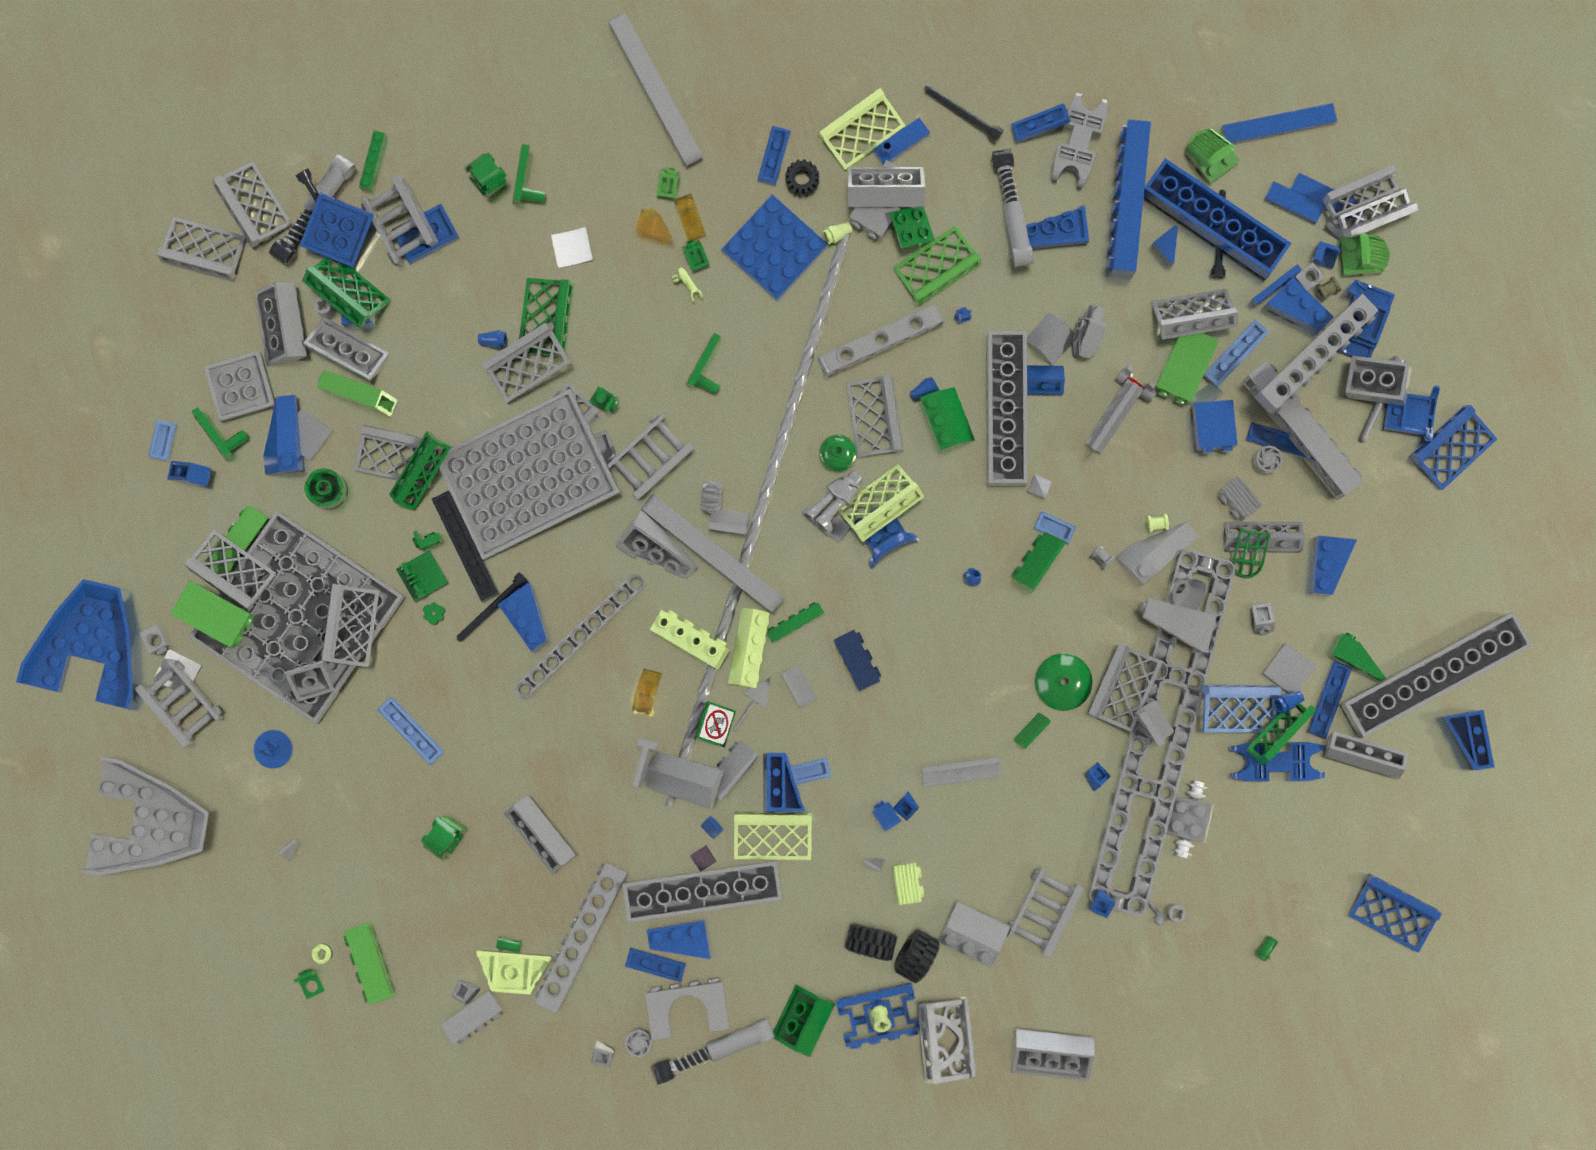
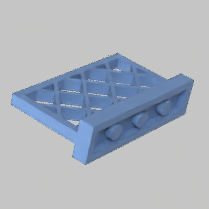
M1202 685L1201 692L1204 693L1202 732L1261 733L1265 728L1260 722L1267 716L1271 723L1277 716L1274 700L1277 699L1278 695H1281V687L1274 685ZM1210 698H1216L1220 702L1213 710L1209 706ZM1230 698H1234L1238 703L1230 710L1225 703ZM1248 698H1252L1255 704L1248 710L1243 703ZM1266 698H1272L1271 706L1266 710L1261 703ZM1223 706L1228 713L1221 720L1216 712ZM1241 706L1246 713L1238 719L1234 712ZM1259 706L1264 713L1256 719L1252 712ZM1214 716L1219 723L1214 728H1208V721ZM1230 716L1237 722L1232 728H1228L1224 723ZM1250 716L1254 723L1249 728H1246L1242 722Z

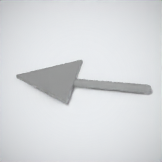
M770 677L757 684L756 688H750L743 692L752 699V702L733 728V731H737L755 702L767 708Z

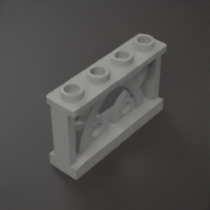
M968 999L918 1004L925 1083L937 1084L976 1077L975 1072L977 1068L974 1062V1044L971 1035L972 1024L970 1023ZM944 1007L942 1016L934 1014V1008ZM951 1007H956L957 1019L954 1018L955 1012H952L949 1018H947V1013ZM936 1026L940 1028L938 1033H936ZM946 1027L957 1037V1042L949 1055L937 1043V1039L944 1034ZM939 1051L943 1054V1056H941L940 1059L938 1053ZM961 1060L962 1071L958 1073L953 1069L952 1063L960 1067L959 1061ZM948 1068L951 1075L941 1076L940 1071Z

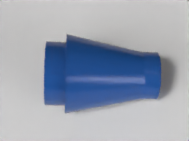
M502 330L479 333L478 344L501 349L507 345V334L502 332Z
M932 376L926 377L910 391V394L917 401L920 397L939 390V387Z
M1301 691L1279 695L1274 700L1275 708L1279 713H1288L1304 701V695Z

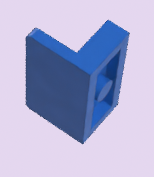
M1027 365V394L1064 395V366Z

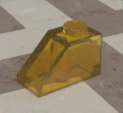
M691 193L674 199L673 201L687 240L705 236L706 234Z
M647 208V210L642 209L635 229L636 234L673 245V237L658 211Z
M643 669L634 696L633 711L651 715L662 673Z

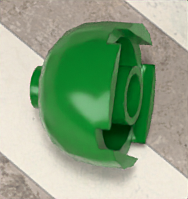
M835 434L828 436L822 442L819 448V459L821 464L829 471L841 473L847 471L854 464L857 450L850 438Z

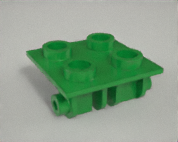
M911 207L889 213L901 249L918 244L919 246H924L927 244L926 242L935 240L924 207Z
M429 550L409 562L400 564V567L396 569L414 602L448 583Z

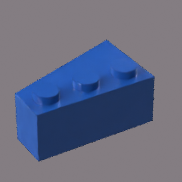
M1294 277L1263 307L1315 334H1318L1334 318Z

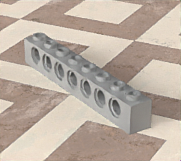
M1364 294L1360 295L1254 398L1270 414L1275 410L1279 412L1287 405L1285 400L1288 398L1292 400L1300 392L1298 388L1301 385L1305 387L1312 380L1310 376L1313 373L1319 374L1325 368L1323 364L1327 360L1330 363L1338 355L1336 351L1339 348L1343 350L1351 343L1348 339L1352 336L1356 338L1363 331L1361 327L1364 324L1368 326L1376 318L1374 314L1378 309ZM1353 315L1357 316L1359 321H1356ZM1341 327L1346 330V334L1341 331ZM1328 339L1333 342L1334 346L1328 343ZM1315 352H1318L1321 355V358H1318ZM1302 364L1308 367V371L1303 368ZM1290 376L1295 379L1296 383L1291 382ZM1277 389L1282 391L1283 396L1277 393Z
M606 862L605 866L601 864L596 874L599 878L596 883L592 882L588 890L591 893L589 898L582 901L579 907L581 913L578 918L574 917L570 925L573 929L570 935H565L561 943L564 946L561 953L557 951L552 961L555 963L552 970L548 969L543 978L546 981L543 988L539 987L534 996L537 998L536 1004L554 1013L558 1012L628 872ZM604 879H609L612 882V887L609 890H605L602 887ZM595 896H600L603 899L601 907L594 906L593 898ZM588 913L594 916V922L591 925L586 924L584 921V916ZM577 931L584 932L585 940L583 942L576 940L575 934ZM568 949L576 951L575 959L567 957L566 952ZM560 966L567 968L568 973L565 977L558 975L557 970ZM550 984L558 986L559 991L557 994L549 992Z

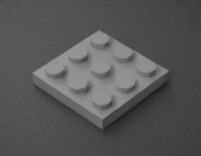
M260 351L204 366L220 422L274 406L275 402Z

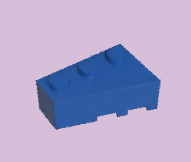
M1320 535L1314 538L1309 595L1327 597L1333 595L1357 539Z
M530 582L498 604L531 652L534 653L549 642Z
M1484 710L1443 717L1474 771L1495 767Z
M763 753V812L805 811L786 753Z
M705 920L647 929L650 950L711 959Z

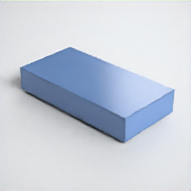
M160 420L156 421L148 455L149 458L163 461L169 460L177 424Z
M1041 511L1033 529L1041 533L1047 532L1069 544L1076 526Z
M827 757L790 766L796 785L831 776Z

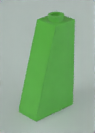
M323 370L318 379L317 388L391 417L397 399L383 390L327 370Z

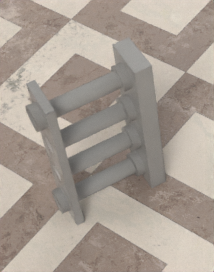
M396 175L391 178L394 182L391 189L371 201L365 196L360 197L362 201V209L374 214L372 222L389 252L387 253L388 258L392 263L403 265L404 262L401 256L423 243L433 247L439 242L405 178ZM400 194L403 199L401 201L402 204L379 217L374 207L392 196ZM405 210L409 211L412 216L410 221L388 233L383 224ZM418 227L421 233L419 237L397 250L392 240L411 228Z
M664 414L654 416L649 421L651 425L619 455L614 453L607 460L609 462L608 468L614 465L631 483L635 491L632 495L637 500L694 448L690 442L686 445L684 442L681 443L662 422L666 417ZM655 426L676 448L677 454L673 457L667 456L648 435ZM641 439L662 461L661 464L663 466L659 470L653 469L633 447ZM627 452L648 474L649 479L645 483L639 482L619 460Z
M169 659L167 662L172 668L152 685L140 684L135 690L181 746L189 748L194 744L191 739L193 738L192 735L213 717L215 720H222V711L216 704H212L184 671L185 666L179 660ZM177 673L184 682L165 699L158 700L155 696V691ZM189 688L196 697L178 713L171 715L167 711L168 705ZM202 703L208 712L191 727L183 730L179 725L181 723L180 720Z
M1040 867V869L1036 868L1031 879L1034 881L1014 921L1010 920L1008 923L1010 929L1007 936L1012 938L1014 933L1040 946V949H1042L1041 954L1050 958L1084 888L1077 884L1074 887H1068L1044 875L1046 868ZM1041 881L1065 893L1066 897H1068L1066 904L1062 903L1060 905L1035 892L1039 882ZM1031 898L1057 911V914L1060 915L1057 922H1051L1026 909ZM1022 916L1048 928L1049 932H1051L1049 938L1043 940L1018 927Z

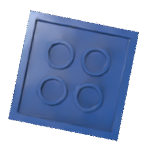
M320 192L299 246L354 267L374 214Z

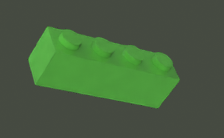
M251 505L241 510L239 513L240 518L236 523L231 524L228 528L229 533L225 537L245 552L249 551L270 520V518ZM221 540L218 542L217 548L222 547ZM235 549L225 550L226 559L238 558ZM223 550L215 551L212 554L213 562L224 560ZM209 556L205 560V563L210 562ZM238 561L227 563L228 573L235 571L239 565ZM225 563L213 565L216 574L226 573Z
M370 923L344 931L343 939L345 945L349 946L351 954H349L351 963L356 965L358 971L356 972L357 981L359 984L362 983L364 989L362 991L364 1001L371 1005L393 997L394 994Z

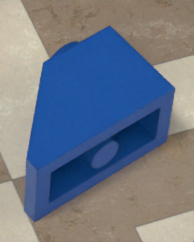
M171 461L167 479L207 487L211 468L191 462Z
M881 801L873 806L875 810L872 813L884 832L901 822L889 801L886 803Z

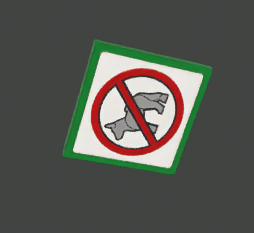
M707 701L695 738L725 747L736 711Z

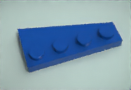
M1085 205L1073 211L1069 210L1061 215L1051 216L1043 221L1026 225L1032 249L1089 243Z

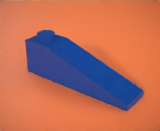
M296 395L276 397L263 455L265 475L304 471Z

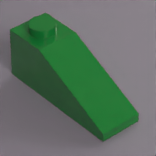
M1346 632L1338 636L1329 653L1331 657L1379 682L1385 680L1384 674L1362 644L1356 641L1354 635Z

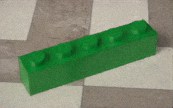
M373 130L359 183L361 190L370 192L373 190L387 137L383 132Z
M813 602L809 605V608L799 610V614H793L788 617L787 621L782 620L775 628L772 626L767 629L768 632L766 633L771 642L778 641L824 614L820 604Z

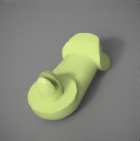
M682 267L677 268L679 273L672 276L673 282L682 280L690 290L693 302V296L696 293L700 294L701 298H703L701 291L697 289L686 270Z

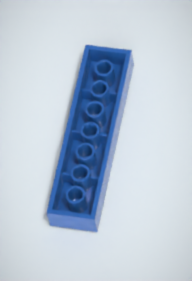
M1128 119L1126 125H1123L1120 131L1119 141L1123 142L1118 150V160H1121V162H1119L1116 169V178H1119V181H1117V185L1114 188V196L1117 199H1115V204H1113L1112 215H1115V218H1113L1110 227V234H1113V237L1109 241L1108 252H1111V255L1107 260L1106 271H1109V277L1132 279L1136 272L1151 121Z
M1166 158L1144 188L1145 198L1265 279L1269 277L1292 244Z

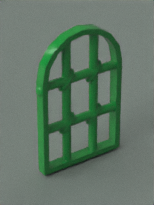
M1246 529L1239 530L1233 564L1235 566V561L1241 562L1239 572L1235 568V573L1244 578H1252L1261 572L1265 563L1270 533ZM1242 532L1248 533L1246 543L1244 544L1240 543ZM1251 533L1258 534L1255 545H1249ZM1261 535L1267 536L1265 547L1259 546ZM1239 546L1245 547L1241 559L1236 558ZM1255 548L1253 559L1245 560L1247 549ZM1259 549L1264 550L1261 562L1256 561ZM1245 563H1252L1249 575L1242 574ZM1259 564V569L1253 573L1254 565Z

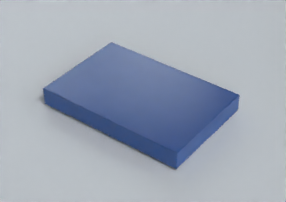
M442 204L423 213L439 243L433 247L423 243L404 254L409 264L459 238ZM399 225V226H397V227L391 229V231L395 230L396 228L400 227L401 225ZM413 227L395 239L401 248L418 238L421 233L418 227Z

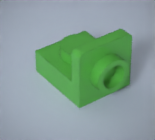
M670 167L662 169L659 174L656 195L675 198L680 172H676V169Z

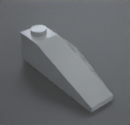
M640 511L634 517L615 544L616 547L633 558L638 556L648 560V564L653 565L655 563L663 566L666 571L683 578H687L697 567L659 523L643 511Z
M1184 522L1169 530L1131 544L1116 559L1137 583L1143 586L1192 543L1198 535Z

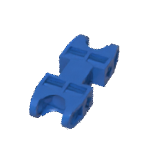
M1310 742L1287 743V752H1278L1263 766L1246 750L1251 743L1230 747L1231 752H1238L1247 761L1246 767L1242 771L1231 773L1232 779L1247 782L1270 781L1269 772H1287L1288 781H1312L1326 778V772H1319V770H1315L1310 765L1311 756L1318 753V751H1325V745ZM1256 744L1253 747L1260 756L1264 753L1262 744Z

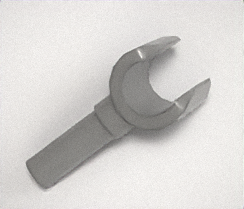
M1149 900L1148 905L1157 915L1154 921L1158 925L1163 926L1166 922V916Z

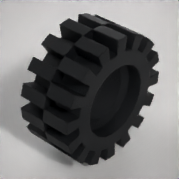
M800 159L796 160L795 163L792 162L785 173L786 186L792 193L795 192V195L802 194V196H805L807 193L808 195L811 194L819 184V171L816 165H813L811 161L807 162L806 159H803V161H800ZM799 171L807 172L810 176L809 181L806 184L797 183L795 180L796 173Z

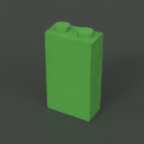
M1204 333L1178 337L1154 390L1158 391L1157 394L1168 398V396L1174 398L1175 402L1182 406L1189 405L1195 396L1219 340Z
M190 580L170 613L172 616L233 649L242 643L244 639L242 635L246 629L248 630L253 623L252 617L254 616Z

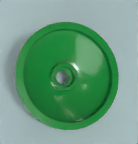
M1059 653L1048 657L1041 663L1035 675V689L1039 698L1044 704L1055 710L1068 711L1081 706L1087 700L1092 690L1093 680L1089 667L1082 659L1072 654ZM1062 678L1068 679L1067 685L1062 684Z

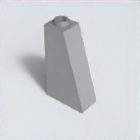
M1147 598L1146 602H1142L1140 612L1143 613L1142 618L1201 653L1208 652L1217 615Z

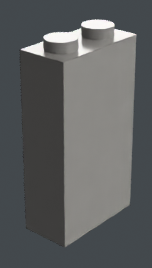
M886 160L882 167L897 166ZM903 207L855 208L849 217V221H851V225L856 229L860 230L862 228L867 231V235L872 239L876 240L878 238L882 240L892 225L889 213L901 210Z

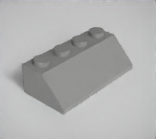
M847 167L848 207H924V167Z
M274 282L255 291L254 295L266 366L293 362L306 357V346L303 345V328L294 282Z
M1017 1029L1011 1073L1089 1081L1095 1056L1094 1038Z

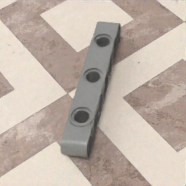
M935 304L820 356L817 360L824 375L829 376L944 323V320ZM918 321L920 327L913 329L910 326V322ZM879 336L886 339V342L882 345L877 344L875 341ZM843 352H849L851 354V358L849 360H843L841 358V354Z

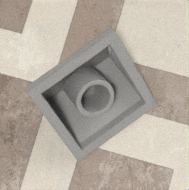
M1048 313L1029 334L1027 344L1053 366L1073 344L1075 333L1064 320Z
M325 661L285 671V676L297 702L335 691L329 667Z

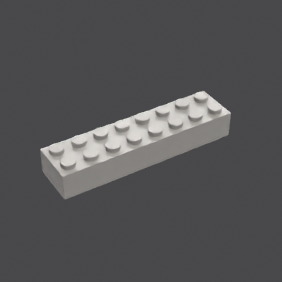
M988 331L987 333L988 486H1026L1028 483L1027 331Z
M1265 361L1243 380V383L1256 396L1277 376L1278 371L1272 363L1269 364ZM1277 389V393L1283 396L1282 391ZM1296 395L1292 400L1288 398L1285 400L1287 405L1279 412L1275 410L1271 414L1268 412V414L1282 431L1289 433L1290 437L1288 438L1299 452L1304 453L1308 457L1305 460L1338 500L1363 482L1361 479L1362 474L1358 469H1353L1349 464V458L1344 453H1340L1337 449V443L1332 438L1329 439L1325 434V428L1320 423L1317 424L1315 422L1313 413L1308 408L1305 409L1302 406L1300 397Z
M777 861L622 884L628 923L782 900Z

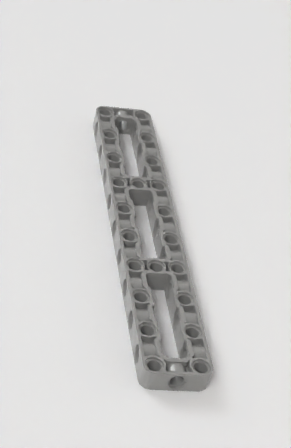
M1185 550L1177 556L1165 602L1174 604L1172 592L1173 585L1177 580L1192 578L1194 573L1211 578L1202 612L1217 615L1208 652L1201 653L1192 648L1187 668L1171 664L1170 657L1173 648L1176 646L1177 638L1172 636L1170 639H1166L1163 636L1164 630L1158 627L1151 656L1164 663L1161 667L1162 675L1157 676L1146 703L1154 700L1158 707H1160V695L1164 684L1182 688L1172 724L1174 733L1169 736L1158 780L1141 776L1142 774L1140 773L1142 763L1147 756L1151 738L1139 720L1133 733L1130 732L1088 891V898L1092 903L1094 901V892L1100 889L1116 902L1113 907L1114 910L1137 916L1142 915L1147 909L1203 696L1201 687L1206 684L1235 574V566L1231 561L1193 550ZM1184 555L1190 556L1192 560L1190 565L1183 563ZM1222 565L1227 566L1229 570L1228 575L1221 574L1220 567ZM1181 584L1176 592L1181 593L1185 588V584ZM1185 601L1179 606L1185 607ZM1212 602L1218 604V612H1213L1210 609ZM1149 662L1147 674L1153 672V668L1157 666V663ZM1174 671H1178L1181 674L1179 681L1172 679ZM1192 676L1199 678L1200 683L1197 687L1193 686L1190 682ZM1146 678L1144 679L1142 690L1147 689L1149 685ZM1183 713L1188 714L1190 717V721L1187 724L1181 721ZM1136 740H1140L1143 744L1140 751L1134 749L1133 743ZM1173 750L1180 753L1178 761H1174L1171 758ZM1126 777L1131 778L1133 781V785L1130 788H1126L1123 784ZM1145 782L1150 783L1152 787L1149 793H1145L1142 790ZM1165 787L1170 790V796L1166 799L1161 795V790ZM1137 795L1152 799V804L1129 891L1125 893L1111 889V881L1118 866L1122 850V839L1124 834H1126L1132 813L1130 811L1132 801ZM1118 814L1123 817V823L1119 826L1113 821L1114 817ZM1154 825L1160 827V834L1157 836L1151 833V828ZM1106 852H1110L1113 855V860L1110 863L1104 861V854ZM1145 862L1149 863L1151 867L1150 871L1146 874L1141 870V866ZM1135 900H1138L1141 904L1138 911H1134L1131 908V904Z

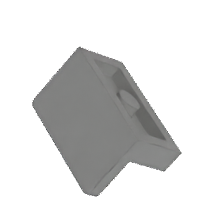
M720 509L719 513H711L708 530L747 536L750 515L749 513Z
M798 665L781 673L800 708L817 699Z
M1154 700L1134 712L1156 746L1160 747L1165 744L1164 739L1174 733V730Z

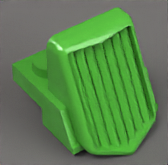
M1209 128L1195 132L1187 144L1188 150L1185 151L1193 165L1198 167L1207 183H1212L1240 162L1234 152L1236 149L1234 145L1216 129Z
M1360 234L1353 238L1341 237L1344 276L1382 274V270L1387 268L1390 252L1383 238L1373 234Z

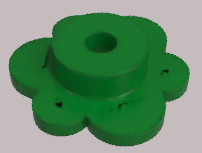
M435 602L425 605L423 607V612L425 613L423 618L428 620L430 624L435 625L443 619L444 608L440 605L437 606Z

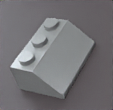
M742 741L739 743L735 742L729 749L731 752L727 758L723 756L716 764L719 767L718 769L723 771L716 795L720 800L725 798L759 757L757 753Z
M957 901L942 931L939 942L992 968L1010 926Z

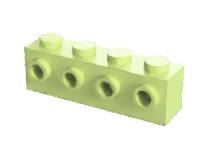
M741 608L728 684L756 688L759 681V669L762 663V653L766 642L765 636L770 612Z
M668 609L667 612L661 610L650 630L712 667L719 669L730 649L725 647L727 643L718 638L714 641L709 638L710 633L703 629L697 631L693 628L695 624L686 619L683 622L677 619L678 614Z

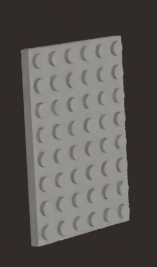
M571 389L452 447L439 467L482 560L620 493Z

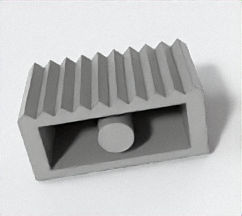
M1239 475L1219 490V498L1224 504L1228 503L1231 506V512L1236 519L1243 521L1262 506V503Z

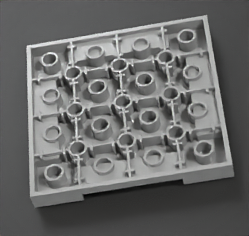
M276 510L247 552L273 570L276 576L253 604L254 607L249 612L254 615L252 617L253 623L248 630L244 631L242 635L244 639L240 646H236L235 649L230 648L194 628L189 638L307 719L318 724L356 666L327 662L335 691L297 702L285 676V671L322 661L332 585L338 584L379 591L372 642L380 630L385 627L405 596ZM241 561L242 571L253 569L252 561ZM239 565L237 566L234 572L240 571ZM266 571L256 572L258 581H264L270 575ZM254 572L243 574L244 584L255 582ZM240 574L230 576L229 580L232 585L241 584ZM256 585L245 587V594L252 598L257 592ZM344 590L343 599L347 604L357 598L352 591ZM219 592L218 596L242 608L234 601L226 597L224 594ZM366 593L361 597V600L367 607L374 602L375 594ZM359 600L349 606L356 615L365 609ZM342 601L341 609L346 606V605L343 603V601ZM348 608L340 613V618L344 623L354 617ZM367 610L358 616L364 626L371 621V615ZM356 618L347 624V627L353 634L362 628ZM340 620L338 628H340L343 625ZM369 625L368 627H366V629H367L369 632H370V625ZM343 627L338 631L337 636L341 642H344L351 634ZM362 630L355 636L361 645L369 639V635L365 630ZM354 638L344 644L350 653L360 647ZM338 640L336 641V647L340 645ZM368 644L363 647L366 651ZM341 646L335 650L334 659L343 660L349 654ZM360 649L352 656L359 662L365 653ZM351 657L346 659L348 661H353Z

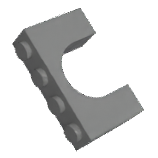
M719 978L708 979L706 984H700L699 981L688 982V986L680 987V984L668 985L669 989L661 990V987L649 988L650 992L645 993L652 1040L672 1037L669 1017L670 1007L677 998L686 995L697 997L704 1003L707 1009L710 1032L730 1028L724 983L719 981Z

